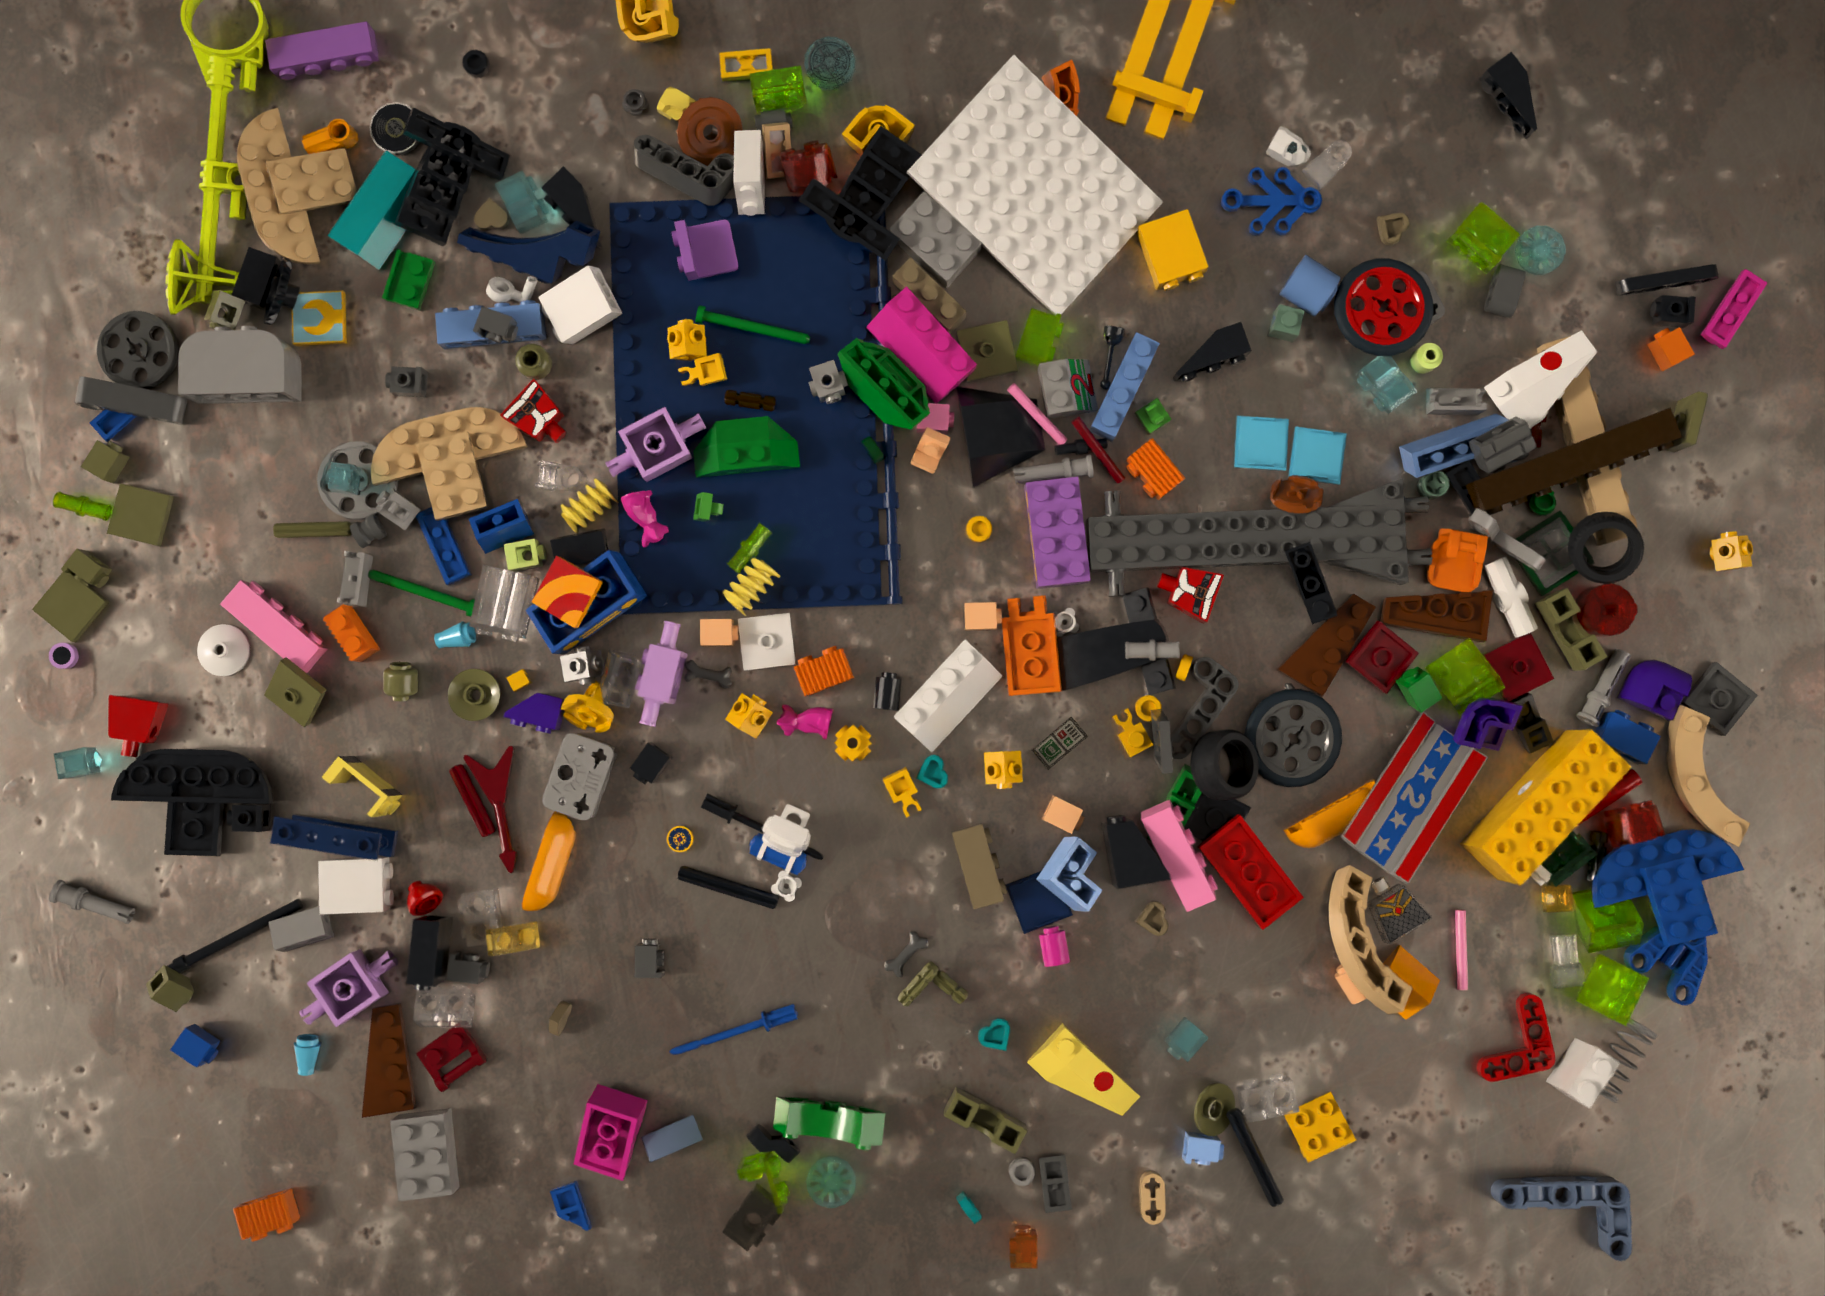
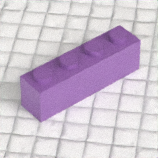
M367 21L265 39L270 70L279 79L291 80L296 75L302 74L318 75L321 71L330 69L341 71L346 69L347 66L353 65L368 66L372 62L379 61L375 31Z

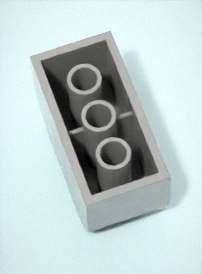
M242 326L241 330H231L229 327H215L214 331L196 332L183 342L179 350L178 394L197 404L302 402L301 359L292 346L268 331L257 330V327Z

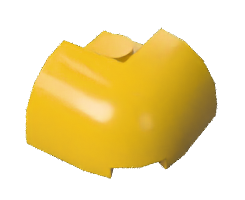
M616 0L620 28L630 39L641 43H652L677 35L679 23L678 18L673 13L672 0Z
M875 105L861 110L844 130L842 136L848 145L862 156L880 126L907 144L914 132L915 125L890 106Z

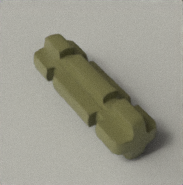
M929 962L932 963L937 969H939V967L936 966L933 962ZM938 970L933 982L946 994H951L952 999L958 1004L963 1003L968 997V992L962 987H958V984L945 972Z
M927 963L921 972L900 993L898 1001L904 1006H909L929 982L934 979L938 969L932 963Z

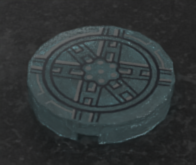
M824 37L816 40L809 46L805 54L804 66L808 77L814 85L822 89L834 90L851 80L855 72L856 61L852 48L845 41L837 37Z

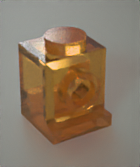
M1017 1225L1014 1229V1237L1009 1238L1010 1254H1015V1256H1009L1010 1268H1037L1036 1229H1031L1029 1225Z

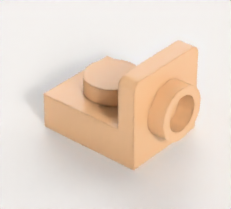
M927 427L917 444L911 464L932 474L935 473L951 437Z

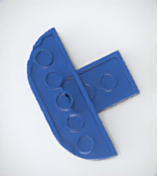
M1693 829L1672 832L1622 845L1606 855L1602 860L1603 863L1597 875H1594L1593 878L1594 908L1648 895L1664 947L1673 946L1718 934L1702 881L1742 871L1744 868L1733 849L1719 837L1705 831Z

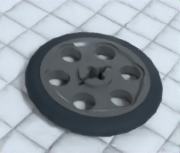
M1285 689L1273 693L1262 700L1250 715L1244 733L1256 750L1259 763L1258 773L1271 783L1284 787H1302L1324 777L1334 766L1342 746V728L1332 706L1317 694L1302 689ZM1294 705H1300L1303 709V714L1299 719L1294 720L1290 717V709ZM1271 716H1276L1279 720L1278 728L1273 731L1268 730L1266 720ZM1320 720L1324 728L1320 734L1315 735L1311 732L1310 727L1312 722ZM1298 732L1296 737L1299 741L1297 743L1292 742L1289 745L1290 738H1288V735ZM1268 742H1273L1276 745V752L1272 756H1265L1263 753V747ZM1313 746H1318L1321 750V755L1317 760H1310L1308 757V750ZM1289 757H1294L1297 760V767L1293 771H1287L1284 768V762Z

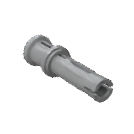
M1091 454L1086 455V458L1071 460L1069 457H1066L1059 463L1013 468L1015 484L1062 477H1094Z
M1614 649L1594 691H1590L1587 694L1588 700L1582 712H1578L1576 715L1579 720L1595 727L1600 725L1599 719L1605 707H1609L1611 704L1609 697L1631 657L1629 653L1621 649Z
M60 879L52 887L49 896L50 902H61L70 905L73 910L83 908L122 921L125 924H129L133 919V916H130V914H135V908L89 894L86 888H75L66 885L65 881Z

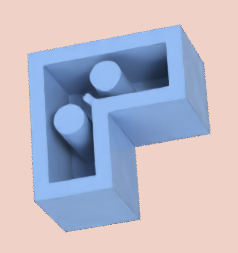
M1064 837L1036 880L1074 911L1089 912L1102 892L1101 888L1084 875L1097 852L1079 837Z

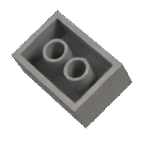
M925 191L889 229V231L901 238L897 245L945 288L951 285L981 252L982 242Z
M451 1108L399 1114L390 1120L398 1201L448 1196L460 1188Z

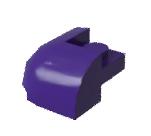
M1658 660L1643 661L1634 666L1628 673L1617 698L1639 709L1652 712L1666 720H1673L1683 697L1688 696L1690 692L1692 676L1665 662Z
M1479 698L1470 703L1463 712L1453 740L1459 745L1477 749L1484 747L1499 751L1507 729L1514 730L1523 706L1496 698Z

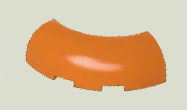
M1071 59L1049 70L1042 77L1044 85L1077 116L1080 86L1077 71Z

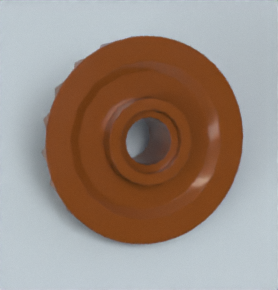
M709 96L708 98H699V100L690 103V106L683 110L681 118L678 119L676 133L681 151L706 166L719 154L728 153L733 156L734 131L743 130L739 114L733 106L720 98ZM707 125H711V133L707 136H704V128Z

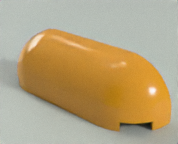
M1375 779L1284 829L1283 831L1295 845L1303 848H1315L1339 836L1345 831L1376 783Z
M555 811L548 822L522 902V910L524 911L541 910L552 903L557 896L575 841V830L572 822L565 814Z

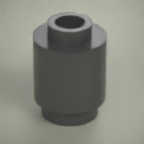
M785 108L760 112L761 115L754 116L756 130H761V136H763L762 124L788 122L790 129L793 128L791 113H785Z

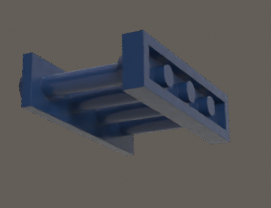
M294 814L292 819L274 817L270 844L378 860V855L394 857L398 831Z

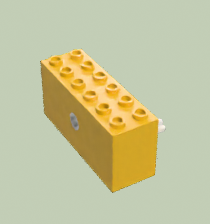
M1592 729L1565 730L1461 841L1460 845L1497 880L1522 885L1531 876L1542 886L1550 880L1549 877L1552 874L1541 864L1626 774L1631 766Z

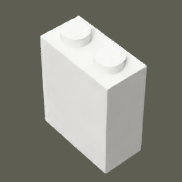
M761 130L734 131L733 182L739 215L765 214V168Z
M589 265L538 297L542 304L541 310L550 319L554 327L552 329L553 334L561 343L573 345L623 314L600 268Z
M380 857L378 860L355 858L318 861L320 914L368 913L390 910V905H393L394 893L390 889L393 865L389 863V857Z
M1574 1038L1546 1082L1567 1097L1591 1108L1620 1063L1599 1048Z

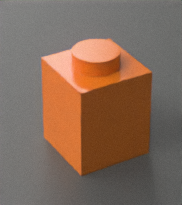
M1680 327L1673 331L1666 328L1654 334L1653 336L1656 340L1647 344L1661 371L1695 355Z

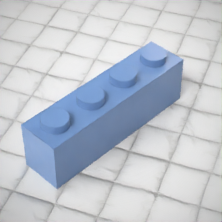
M534 300L521 301L520 305L510 306L509 303L495 304V307L489 309L511 316L517 322L516 326H518L517 336L514 341L508 342L502 339L501 343L486 338V334L482 338L473 332L482 305H473L469 307V310L461 311L458 308H445L443 312L435 313L437 343L443 349L546 340L545 315L541 310V305Z
M1135 333L1089 429L1092 433L1111 442L1114 440L1160 344L1159 342L1140 333Z
M1493 414L1399 446L1404 471L1418 478L1474 459L1475 455L1472 453L1469 441L1509 419Z

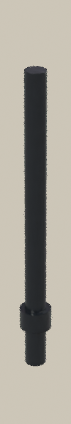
M296 899L187 956L181 955L173 959L172 963L167 965V967L181 974L190 969L192 964L268 926V922L286 917L303 908L302 902Z

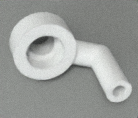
M528 276L521 292L515 290L509 280L502 277H493L489 280L486 293L497 303L509 302L511 299L518 302L531 300L538 280L534 276Z

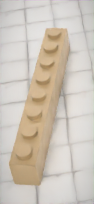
M1568 337L1543 344L1536 349L1537 353L1539 354ZM1587 366L1577 378L1571 381L1564 390L1565 393L1554 403L1566 446L1604 433L1606 429L1605 420L1599 414L1597 407V394L1592 390L1589 382L1590 371ZM1608 466L1600 468L1601 474L1585 479L1584 475L1576 477L1588 516L1597 512H1615L1628 518L1637 528L1636 519L1629 510V496L1623 490L1620 481L1622 475L1619 467L1612 470ZM1606 528L1594 533L1597 546L1627 538L1623 531L1614 528Z

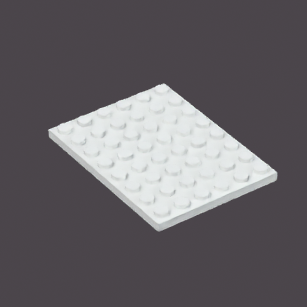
M1015 55L1004 64L906 172L941 207L982 242V246L1056 317H1059L1137 232L1138 226L1144 224L1163 203Z

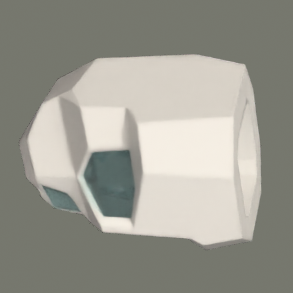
M1280 126L1266 154L1286 166L1298 167L1307 162L1311 152L1309 147L1302 141V138L1293 134L1287 128Z

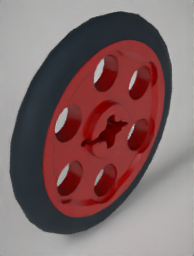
M1376 258L1352 268L1342 279L1334 300V314L1340 331L1354 347L1376 356H1393L1411 349L1425 336L1433 316V299L1429 286L1413 267L1402 261L1390 258ZM1367 278H1377L1380 282L1379 289H1369L1366 284ZM1393 281H1403L1406 285L1405 292H1395L1392 287ZM1358 297L1363 300V310L1356 311L1352 308L1351 300ZM1387 302V309L1389 311L1380 312L1381 306L1379 304ZM1410 303L1416 307L1417 312L1414 317H1408L1404 314L1403 307L1405 304ZM1365 321L1372 322L1375 326L1374 334H1365L1361 328L1362 323ZM1396 324L1400 327V337L1393 338L1388 334L1389 325Z

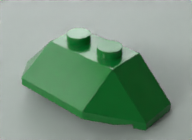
M856 338L839 351L838 357L848 386L885 424L912 430L930 414L925 385L889 348L863 342L862 339Z
M769 416L716 421L693 451L696 478L800 468L797 440Z

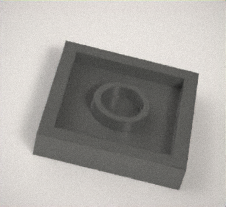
M1712 662L1691 688L1688 696L1683 698L1681 704L1710 717L1708 726L1721 736H1726L1758 695L1718 662Z
M1161 709L1151 710L1155 762L1163 774L1173 773L1169 720Z

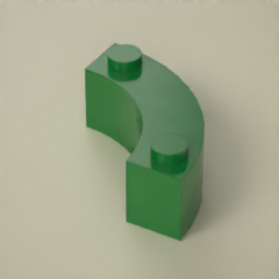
M776 1097L773 1129L783 1133L782 1136L785 1138L797 1139L798 1135L818 1136L855 1144L857 1149L870 1150L871 1146L882 1145L885 1113L864 1106H859V1108L848 1106L845 1102L825 1100L823 1105L822 1102L809 1100V1098Z

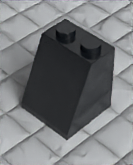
M1122 815L1106 817L1107 822L1101 823L1112 885L1121 889L1171 880L1169 872L1132 820L1125 819V816Z

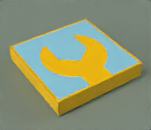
M299 292L295 306L291 309L292 344L295 346L347 344L345 292Z

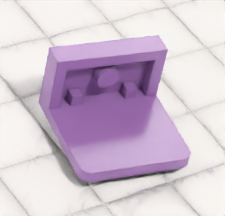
M724 219L687 227L685 220L674 222L676 231H671L674 246L679 247L681 256L677 257L680 272H685L688 281L733 272L738 269L735 246L728 220Z

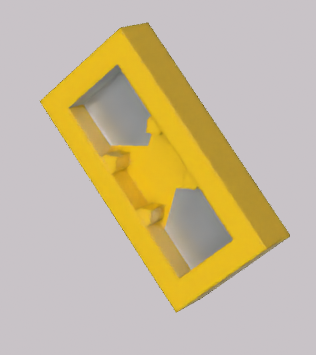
M771 48L719 53L722 81L773 77Z

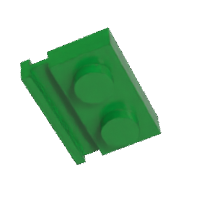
M397 249L382 299L420 311L435 261Z

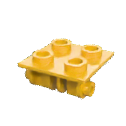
M1331 1092L1283 1114L1300 1146L1299 1149L1303 1157L1306 1158L1308 1163L1356 1141Z

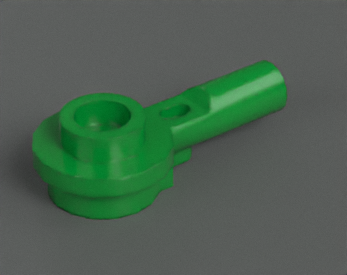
M1552 491L1540 497H1536L1534 493L1529 500L1531 510L1539 516H1546L1552 513L1556 507L1555 492Z

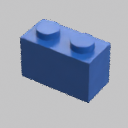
M518 499L469 518L476 540L485 554L504 547V544L513 543L534 534L526 512Z
M1622 711L1604 712L1595 733L1618 755L1636 764H1648L1661 736L1654 733V728L1642 722L1636 724L1629 720L1631 716Z

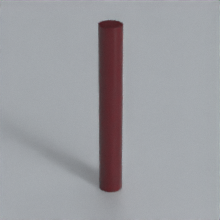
M1080 416L1071 421L1072 425L1117 484L1122 482L1125 476Z

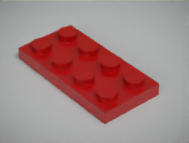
M1239 814L1197 846L1262 930L1304 898Z

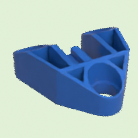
M1655 926L1635 940L1625 950L1623 956L1624 963L1628 969L1634 972L1646 973L1659 958L1661 964L1672 970L1666 987L1668 997L1677 1004L1689 1005L1695 1001L1708 963L1706 937L1664 947L1659 928ZM1638 953H1641L1643 956V966L1640 968H1636L1633 965V957ZM1681 985H1684L1686 989V997L1683 1000H1679L1676 996V990Z

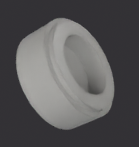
M1018 1157L1011 1162L1009 1175L1015 1184L1025 1186L1034 1180L1036 1171L1030 1159Z

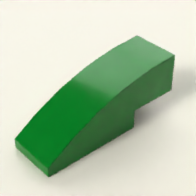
M1184 764L1165 799V801L1170 799L1173 806H1179L1184 820L1181 821L1183 827L1192 814L1195 804L1202 793L1194 782L1191 767L1187 764Z

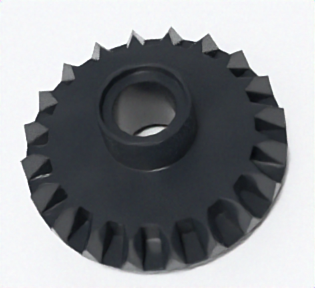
M283 258L276 276L272 278L266 297L267 306L263 320L265 324L271 325L276 321L281 306L293 309L300 287L289 283L292 272L291 260Z

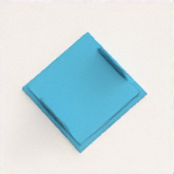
M1237 416L1234 467L1286 471L1289 419Z
M1295 426L1289 476H1305L1316 482L1340 485L1347 433Z

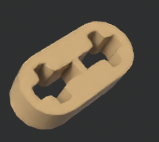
M1147 1171L1141 1176L1139 1182L1140 1212L1145 1222L1155 1225L1162 1222L1165 1218V1184L1159 1173ZM1150 1178H1154L1156 1183H1159V1185L1154 1186V1195H1150L1149 1187L1145 1186V1183L1150 1182ZM1151 1201H1154L1156 1209L1160 1210L1155 1213V1217H1150L1149 1213L1146 1212V1210L1151 1208Z

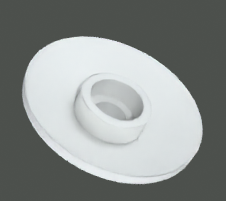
M227 624L216 625L209 628L201 636L197 647V655L201 665L209 673L217 676H230L239 672L246 665L250 656V644L246 635L237 627ZM219 645H222L224 651L222 654L219 655L217 653V647Z

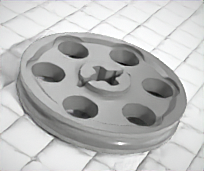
M361 441L347 442L331 450L322 461L317 476L318 490L324 503L336 514L352 520H365L367 516L373 513L377 516L380 513L375 508L369 507L368 497L372 494L380 495L384 490L388 492L390 488L397 491L398 480L377 486L372 484V462L368 464L361 461V454L365 450H372L375 453L377 449L375 445ZM340 454H346L348 457V464L343 468H338L335 464L336 457ZM357 473L361 478H364V481L359 484V489L357 485L352 483V480L356 479ZM330 478H336L339 482L336 491L328 492L326 489V482ZM346 498H352L355 502V507L350 512H345L342 509V502Z

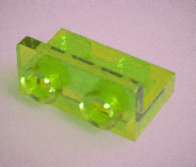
M1031 308L1015 358L1038 367L1040 363L1051 362L1056 351V347L1052 346L1054 337L1060 338L1064 323L1060 322L1062 314L1057 313L1055 316Z

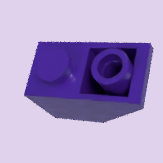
M536 693L505 711L504 717L511 719L510 724L526 727V724L530 723L537 725L535 730L551 734L552 729L560 730L564 714L561 706L564 699Z

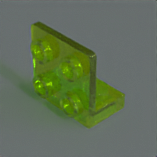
M1480 202L1449 237L1447 242L1487 274L1500 262L1503 254L1516 241L1520 233L1487 205Z
M1466 639L1426 666V670L1449 699L1460 717L1470 703L1479 698H1491L1505 688L1499 675L1471 639Z
M1598 954L1576 997V1001L1606 1016L1608 1019L1626 1026L1649 978L1602 954Z
M771 1151L759 1152L741 1158L737 1168L739 1180L755 1181L762 1178L763 1173H766L778 1214L783 1213L785 1205L788 1203L787 1197L790 1196L787 1182L781 1181L779 1171H782L779 1156H774Z

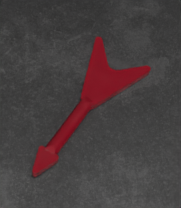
M509 746L493 769H488L469 755H464L463 757L488 800L494 806L502 853L499 854V857L509 873L514 872L517 851L512 849L504 807L514 755L513 746Z

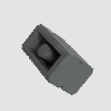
M1514 417L1469 441L1478 467L1487 473H1498L1505 469L1506 464L1513 460H1523L1529 456L1530 451L1536 449V444L1531 436L1527 422L1518 417Z

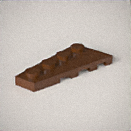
M1493 590L1473 593L1460 592L1458 594L1443 593L1429 596L1386 597L1383 600L1381 622L1386 626L1484 643L1487 641Z
M1351 594L1336 609L1338 616L1327 619L1276 670L1317 695L1324 696L1376 607L1359 596Z
M401 1003L372 1008L362 1118L413 1110L417 1107Z

